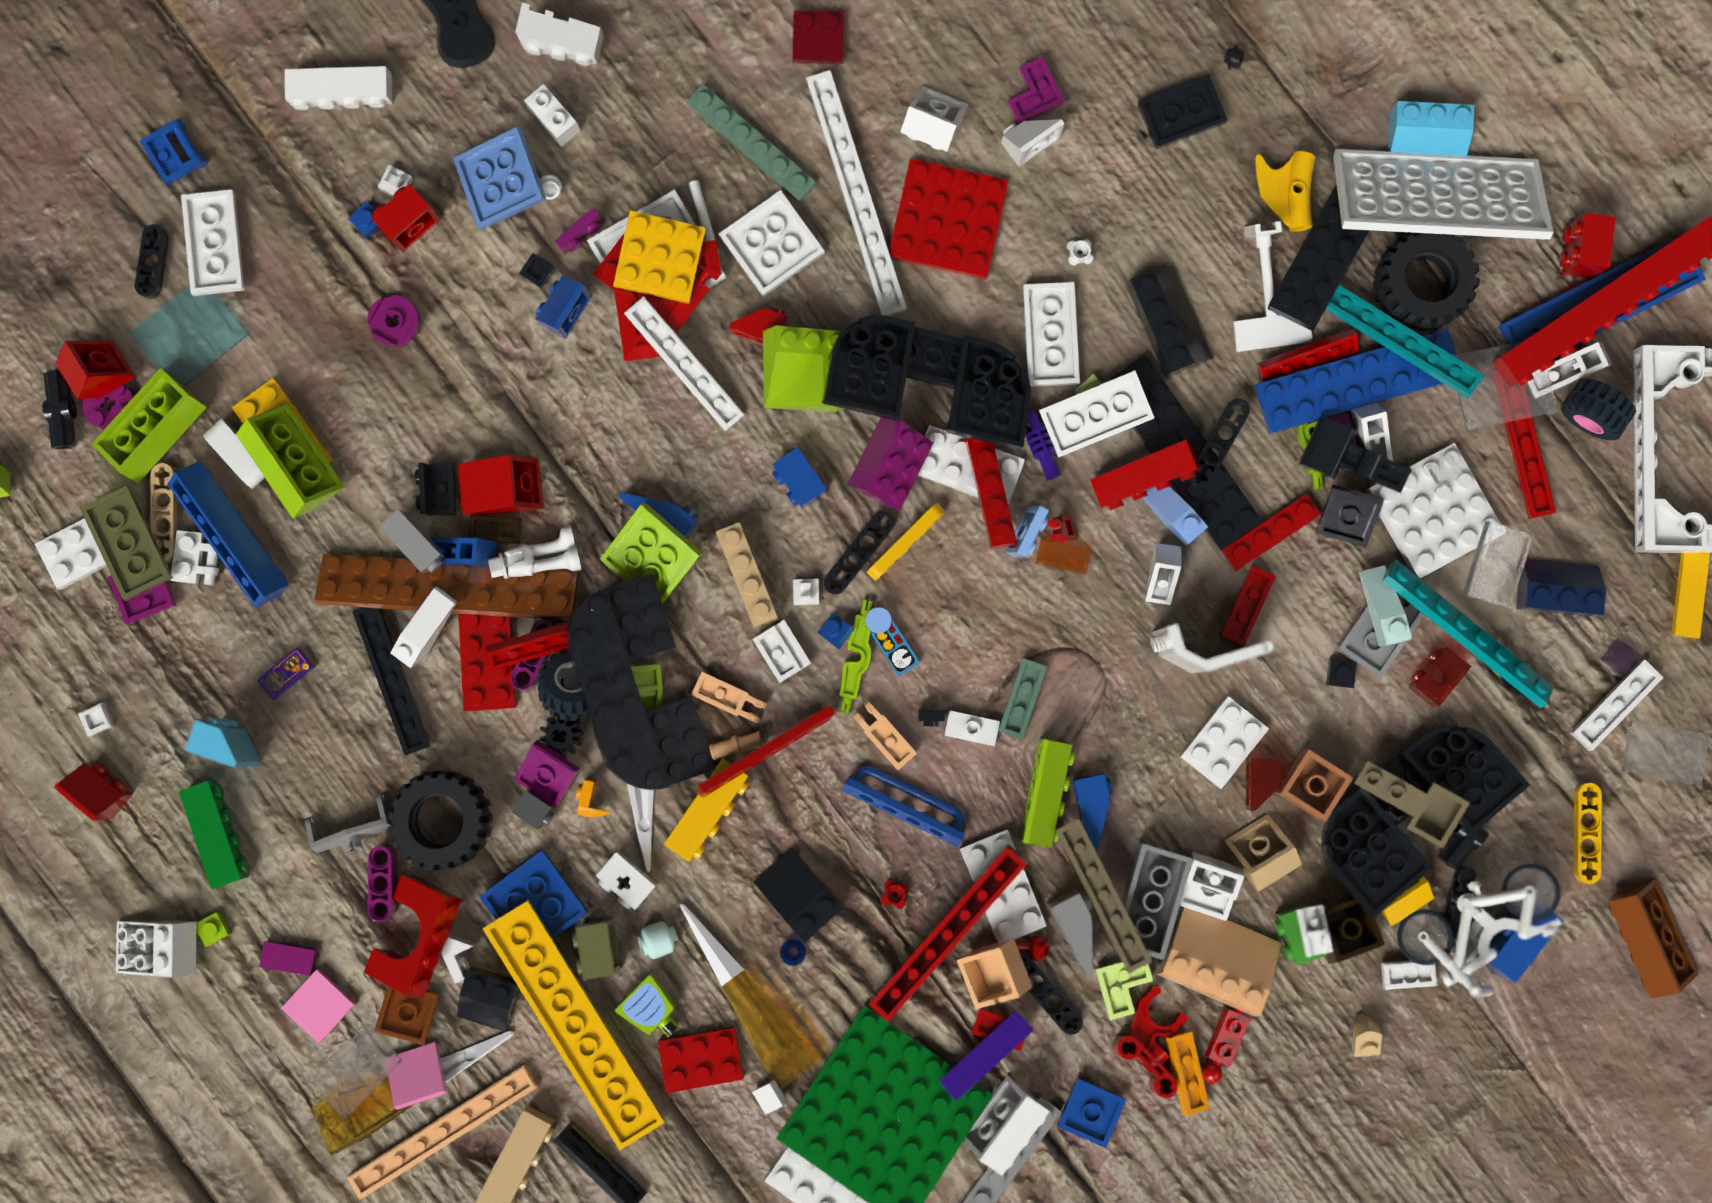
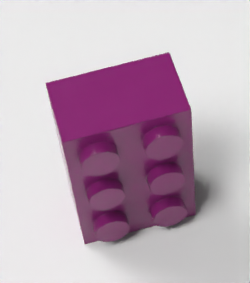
M880 418L848 485L877 503L900 511L933 442L903 421Z

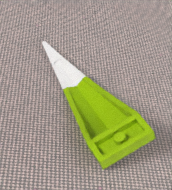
M660 664L632 666L633 676L645 711L661 706L663 686ZM627 784L644 870L646 873H649L651 870L654 790L641 789Z

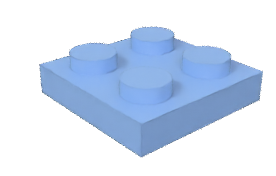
M1041 506L1026 507L1015 529L1017 543L1016 545L1007 546L1004 553L1012 557H1027L1028 554L1030 555L1036 547L1037 541L1035 538L1038 532L1042 531L1048 522L1046 515L1049 510Z

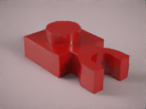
M1071 515L1058 516L1047 522V526H1050L1053 531V535L1050 536L1051 541L1058 539L1059 543H1066L1077 540Z

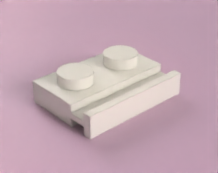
M785 620L752 639L779 683L811 664Z

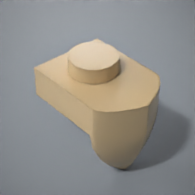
M1360 1013L1353 1023L1354 1057L1380 1055L1381 1031L1375 1021Z

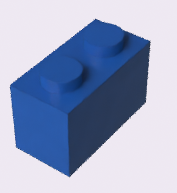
M798 447L772 464L775 469L772 475L779 485L784 483L789 489L786 495L794 506L799 504L801 509L827 493L826 487Z

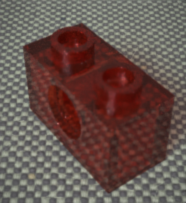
M1448 647L1439 648V650L1435 648L1426 659L1428 661L1427 665L1423 669L1419 668L1410 678L1412 683L1408 688L1431 707H1440L1472 667ZM1435 669H1439L1442 672V680L1439 683L1433 678Z

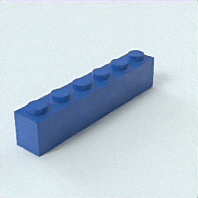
M201 461L175 471L167 485L254 607L257 608L280 597L289 585L284 574L274 565L269 553L264 551L257 541L254 532L249 530L242 520L241 514L234 509L226 493L214 481L211 472L204 467Z

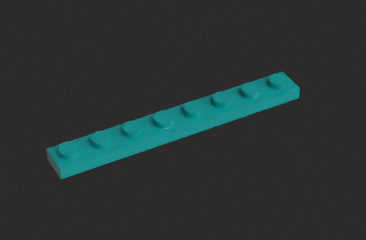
M1341 285L1337 288L1326 308L1330 313L1469 399L1485 376Z
M1397 560L1389 564L1382 579L1384 583L1538 707L1542 708L1548 704L1554 687L1546 679L1542 678L1526 663L1517 658L1506 647L1491 637L1489 633L1470 620L1468 616L1460 612L1427 583H1424L1407 567Z

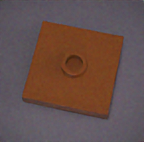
M388 986L374 1032L425 1046L441 994L426 991L424 998L410 997Z

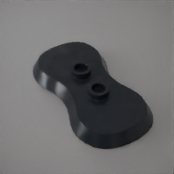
M422 0L435 18L437 24V49L440 57L446 64L453 68H467L478 65L491 56L495 47V35L491 26L481 15L476 0Z

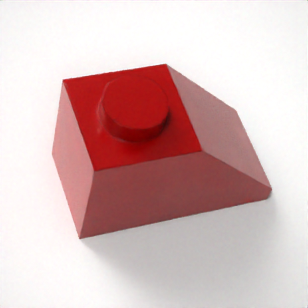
M770 307V310L762 308L730 323L729 330L732 334L763 344V331L773 326H787L788 317L784 315V311L778 308Z

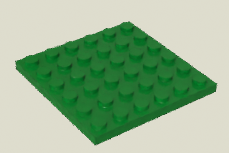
M863 1005L776 1136V1139L867 1203H924L993 1094L976 1083L956 1101L938 1081L953 1066Z

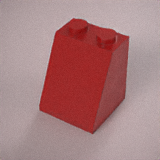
M504 455L458 464V479L461 489L460 503L463 515H492L543 509L539 459Z

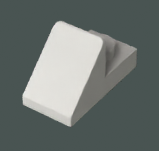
M449 933L441 954L456 984L464 980L467 970L470 969L468 961L465 957L460 956V952L475 946L477 943Z

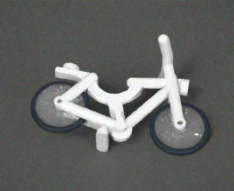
M1524 864L1514 868L1506 876L1502 892L1483 895L1481 889L1484 886L1481 882L1474 881L1468 884L1469 890L1474 891L1477 897L1472 894H1463L1458 898L1457 907L1461 911L1454 958L1449 954L1454 942V934L1450 923L1438 912L1428 909L1416 910L1400 923L1397 940L1402 953L1409 960L1420 965H1433L1441 962L1446 970L1440 973L1447 987L1459 982L1469 990L1470 995L1473 997L1493 995L1494 988L1492 986L1480 987L1470 977V974L1497 956V951L1490 948V941L1493 936L1501 930L1509 929L1518 932V936L1521 939H1529L1541 933L1545 938L1558 933V926L1562 925L1561 920L1557 919L1543 926H1532L1533 921L1541 920L1551 915L1557 908L1561 897V889L1557 878L1550 870L1543 866ZM1505 903L1507 908L1520 918V921L1508 918L1494 920L1482 907ZM1473 917L1485 929L1479 938L1477 947L1479 956L1464 965L1471 919Z

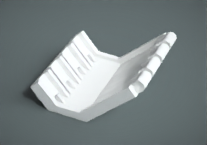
M1178 624L1152 632L1153 637L1150 638L1154 653L1158 652L1159 657L1191 674L1210 671L1271 652L1274 648L1271 642H1263L1202 659L1185 650Z

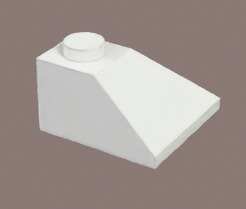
M1062 119L1023 121L1019 125L1014 123L1004 130L1001 143L1018 167H1020L1060 139L1065 123Z

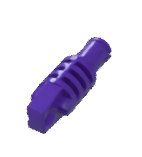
M1032 410L1028 414L1025 437L1036 461L1039 460L1046 481H1049L1062 474L1053 456L1055 448L1044 421L1039 422L1035 411Z

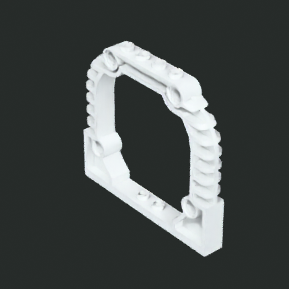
M1642 345L1633 350V404L1636 407L1634 415L1635 552L1712 553V525H1708L1701 514L1691 512L1682 515L1666 499H1655V469L1658 460L1656 454H1654V444L1657 441V431L1654 429V400L1664 397L1674 386L1681 389L1687 388L1700 382L1704 376L1712 377V348H1705V346ZM1684 368L1689 371L1690 379L1685 377ZM1686 521H1689L1692 525L1691 532L1687 531L1685 527Z

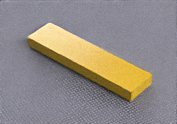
M1681 553L1671 635L1700 639L1710 553Z

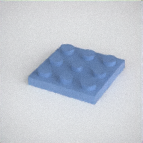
M515 127L453 158L478 229L483 230L546 200L524 134L519 127Z

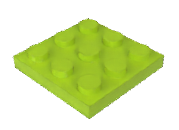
M644 502L638 507L600 560L625 582L652 573L663 605L703 552Z

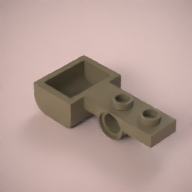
M1368 760L1354 784L1411 815L1406 825L1407 829L1441 848L1445 846L1470 804L1466 799L1432 781L1425 793L1404 779Z

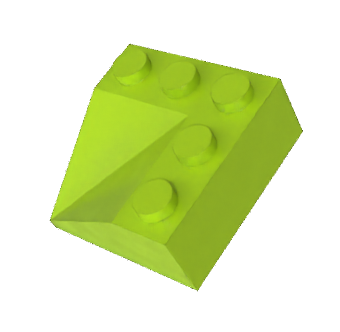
M773 326L763 331L764 408L823 412L842 410L843 408L822 404L829 364L828 356L834 342L842 331Z

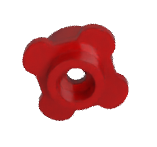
M892 880L886 881L884 884L885 893L881 897L882 904H890L898 909L904 908L906 905L905 896L909 892L908 885L905 883L901 885L895 884ZM893 892H897L896 897L892 895Z

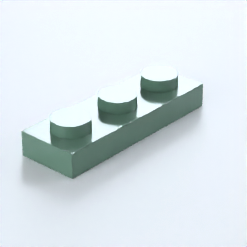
M1022 658L998 732L1023 740L1047 666Z

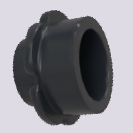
M1235 45L1232 49L1228 48L1225 54L1224 63L1227 64L1228 70L1232 68L1238 70L1243 62L1245 50L1239 48L1238 45Z

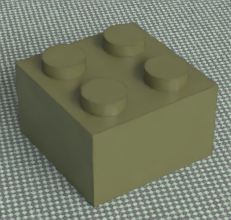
M614 917L583 922L575 927L576 932H573L572 936L574 947L579 948L580 958L576 959L578 974L583 975V980L615 975L621 969Z

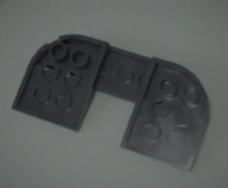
M870 315L859 318L858 321L846 326L834 342L828 356L829 364L822 404L898 421L906 378L954 389L947 433L1021 450L1024 447L1031 386L1026 370L1021 369L1015 360L1016 356L1002 345L968 335L958 338L915 327V322L891 316Z
M653 574L635 578L590 594L576 607L570 622H568L566 646L576 680L579 681L592 720L593 732L601 756L608 769L619 780L633 787L647 790L668 788L673 784L715 770L693 697L689 696L645 711L633 676L630 662L676 647Z
M1450 725L1433 729L1421 735L1382 767L1384 770L1404 779L1425 793L1432 781L1469 801L1470 804L1458 822L1469 835L1474 834L1530 786L1529 782L1488 737L1468 727L1463 728ZM1359 787L1338 804L1326 820L1322 831L1321 848L1326 866L1333 877H1337L1371 918H1375L1433 867L1398 827L1410 815Z

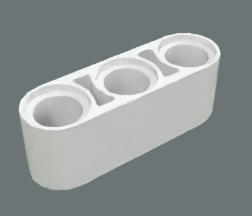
M221 418L203 434V437L239 478L253 489L265 477L236 436L237 431L224 418Z

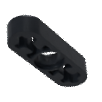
M156 224L148 225L142 232L134 284L136 292L146 299H154L161 293L169 243L167 231ZM157 231V233L161 235L160 239H156L154 244V241L150 239L151 235H155ZM154 247L159 249V252L153 250ZM151 255L157 256V265L154 268H147L146 259ZM147 272V273H149V274H156V275H155V277L152 276V275H150V277H149V276L145 275L144 273ZM153 284V288H149L148 291L143 289V285Z

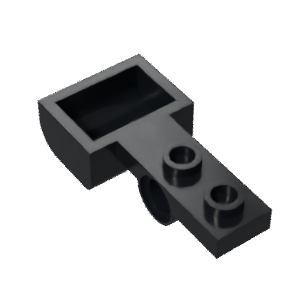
M1320 416L1298 463L1300 466L1335 480L1339 470L1343 469L1401 494L1412 471L1411 468L1391 461L1374 451L1353 445L1352 442L1357 433L1355 429Z

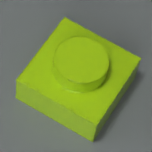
M220 911L199 921L196 925V931L205 948L231 934Z

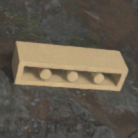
M740 522L716 531L753 627L757 629L779 620Z
M530 1106L523 1110L475 1203H518L519 1200L515 1196L519 1189L524 1191L531 1178L527 1174L531 1165L536 1167L543 1155V1152L539 1151L543 1142L548 1144L555 1132V1129L552 1128L555 1119Z

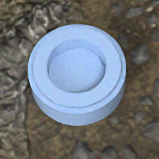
M880 607L873 608L866 616V625L874 633L887 631L892 622L890 613Z

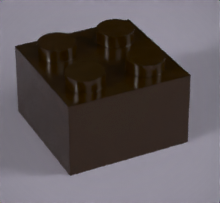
M1355 898L1324 908L1333 952L1327 953V956H1325L1328 964L1338 963L1385 946L1375 918H1371Z

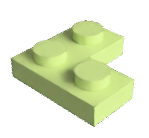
M1122 961L1095 968L1109 1020L1135 1014L1128 988L1153 981L1149 964L1129 974Z

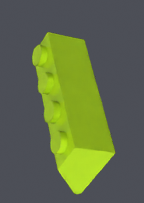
M159 368L92 442V445L119 473L139 483L207 407L165 370Z
M289 404L247 418L236 433V436L292 518L314 510L345 488Z
M1039 739L1019 837L1021 842L1051 848L1053 842L1057 843L1059 836L1056 830L1060 828L1056 827L1057 818L1063 816L1065 802L1061 801L1063 791L1067 792L1070 777L1066 776L1067 768L1073 765L1075 751H1071L1072 745Z

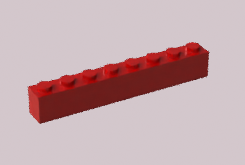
M1007 844L874 995L869 1005L889 1022L1027 866L1028 861Z

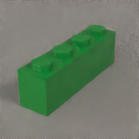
M211 780L178 791L211 890L248 878L249 865L246 858L241 855L239 849L241 841L238 834L233 831L231 825L233 818L230 810L225 807L223 801L225 795L222 786L217 784L216 780Z

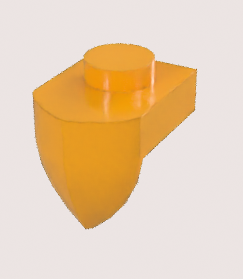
M585 779L583 784L579 783L576 792V799H580L577 810L578 815L600 817L610 814L608 810L592 807L597 781Z

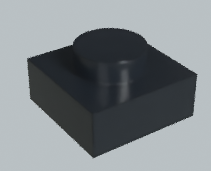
M532 253L519 272V275L542 289L555 270V267Z
M1329 660L1326 685L1354 688L1357 663Z
M918 711V721H924V726H939V721H945V711Z

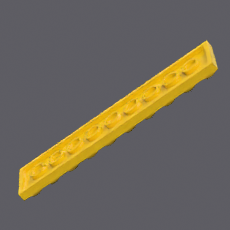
M529 900L525 901L483 927L490 942L618 1149L622 1150L665 1123L662 1114Z

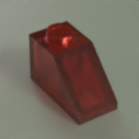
M1246 758V810L1256 811L1282 785V779L1286 777V766L1282 764V759Z

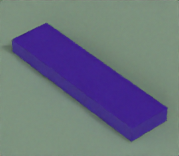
M1015 1009L938 1081L957 1101L1034 1029Z

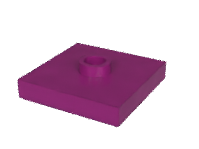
M536 740L532 744L514 780L557 808L580 768Z

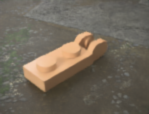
M701 672L691 694L735 716L740 715L755 723H758L760 718L751 712L748 713L742 710L745 701L764 709L767 704L749 696L748 692L704 672Z
M867 701L864 703L865 708L877 720L869 727L860 713L855 711L852 716L864 728V733L893 766L899 770L917 753L884 715L881 716L873 705Z

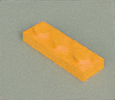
M1185 1031L1166 1037L1165 1040L1172 1071L1178 1085L1177 1092L1182 1114L1190 1116L1210 1109L1192 1031Z

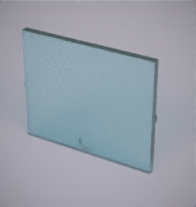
M190 285L129 333L151 359L153 365L158 369L162 368L184 387L249 335L227 308V304L223 303L217 294L193 296L190 292Z

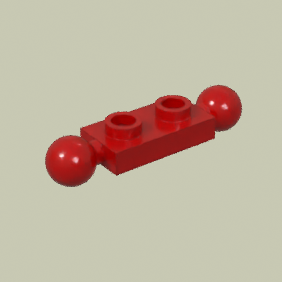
M1224 1007L1205 1052V1056L1212 1059L1211 1063L1206 1064L1202 1069L1203 1079L1209 1084H1216L1222 1079V1064L1231 1067L1250 1022V1018L1244 1016V1012L1236 1008L1230 1010Z

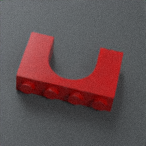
M401 875L392 899L411 908L417 914L421 926L419 942L414 951L405 958L391 950L373 948L363 973L405 996L424 998L462 899L419 877Z

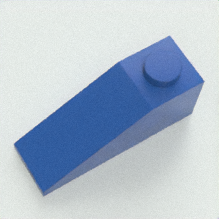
M621 492L618 495L621 500L635 511L642 503H647L686 538L699 525L694 520L697 515L686 506L681 509L675 504Z
M429 537L445 555L441 559L442 564L489 567L488 559L496 557L497 542L479 538Z
M1105 774L1072 780L1080 820L1096 851H1098L1110 803L1109 794L1113 793L1110 778H1105Z

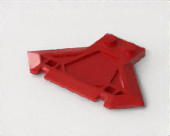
M624 234L593 273V276L615 293L625 362L660 357V355L624 313L642 297H645L677 334L709 292L710 288L704 285L709 277L717 281L722 274L717 240L704 241L702 244L697 267L701 272L695 278L689 304L614 287L613 284Z

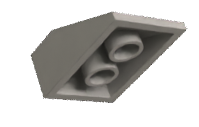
M1073 889L1048 902L1047 905L1080 969L1090 979L1093 977L1092 916L1089 910L1093 908L1083 892L1079 893Z

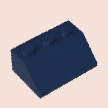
M1526 558L1520 559L1516 609L1587 617L1604 616L1606 587L1599 566Z

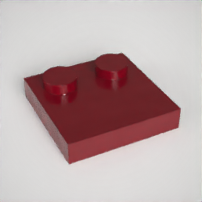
M793 11V63L843 64L844 11Z

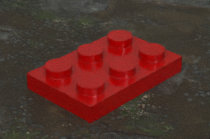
M735 1026L658 1040L666 1093L744 1079Z

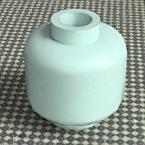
M664 921L643 927L640 933L641 936L637 937L643 955H648L651 959H657L672 953L675 948L674 942L678 941L674 927H668Z

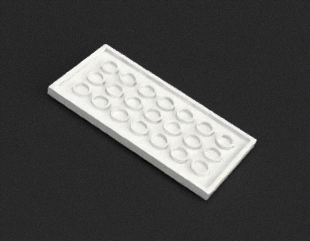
M1335 149L1333 159L1342 229L1549 240L1552 237L1553 227L1538 159Z

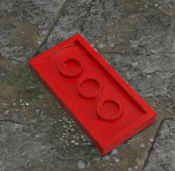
M458 613L464 712L517 708L516 688L511 683L514 665L490 671L484 648L486 645L513 638L511 617Z

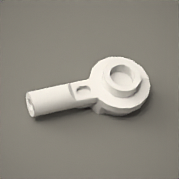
M547 174L539 178L546 200L554 199L560 194L562 184L557 176Z

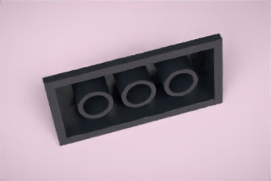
M1174 266L1153 269L1128 281L1126 285L1166 378L1213 359Z

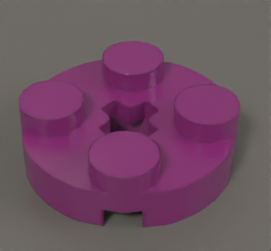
M390 295L391 297L377 300L371 306L367 317L372 336L383 345L389 347L406 346L415 338L420 328L421 316L415 306L406 298L398 295ZM396 315H399V325L391 328L388 318H394Z
M123 384L102 398L83 399L84 414L91 425L105 429L135 394ZM108 399L115 402L110 412H108L107 408H104V404Z

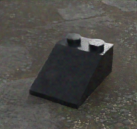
M793 848L787 851L754 881V884L804 943L844 907V904Z

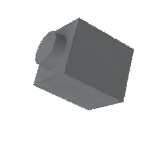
M525 790L511 813L534 828L540 829L542 826L547 827L555 816L552 811L555 807L530 790Z

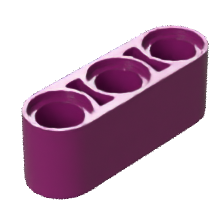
M538 620L532 626L530 633L539 631L543 625H548L549 627L556 625L548 620ZM550 654L541 656L534 663L531 660L517 663L511 674L512 685L516 689L524 691L535 688L538 683L540 668L543 669V663L545 660H548ZM523 672H527L530 675V682L526 686H522L519 683V676Z
M391 845L374 847L368 856V914L372 920L382 922L392 918L397 912V901L392 898L398 885V855L395 848ZM380 850H384L388 854V861L385 864L378 860ZM380 876L385 877L388 881V886L385 890L378 886ZM380 902L386 904L388 908L386 916L378 912Z

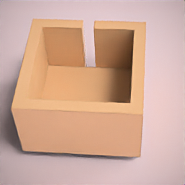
M1014 938L971 950L957 959L975 1009L1019 998L1033 987Z

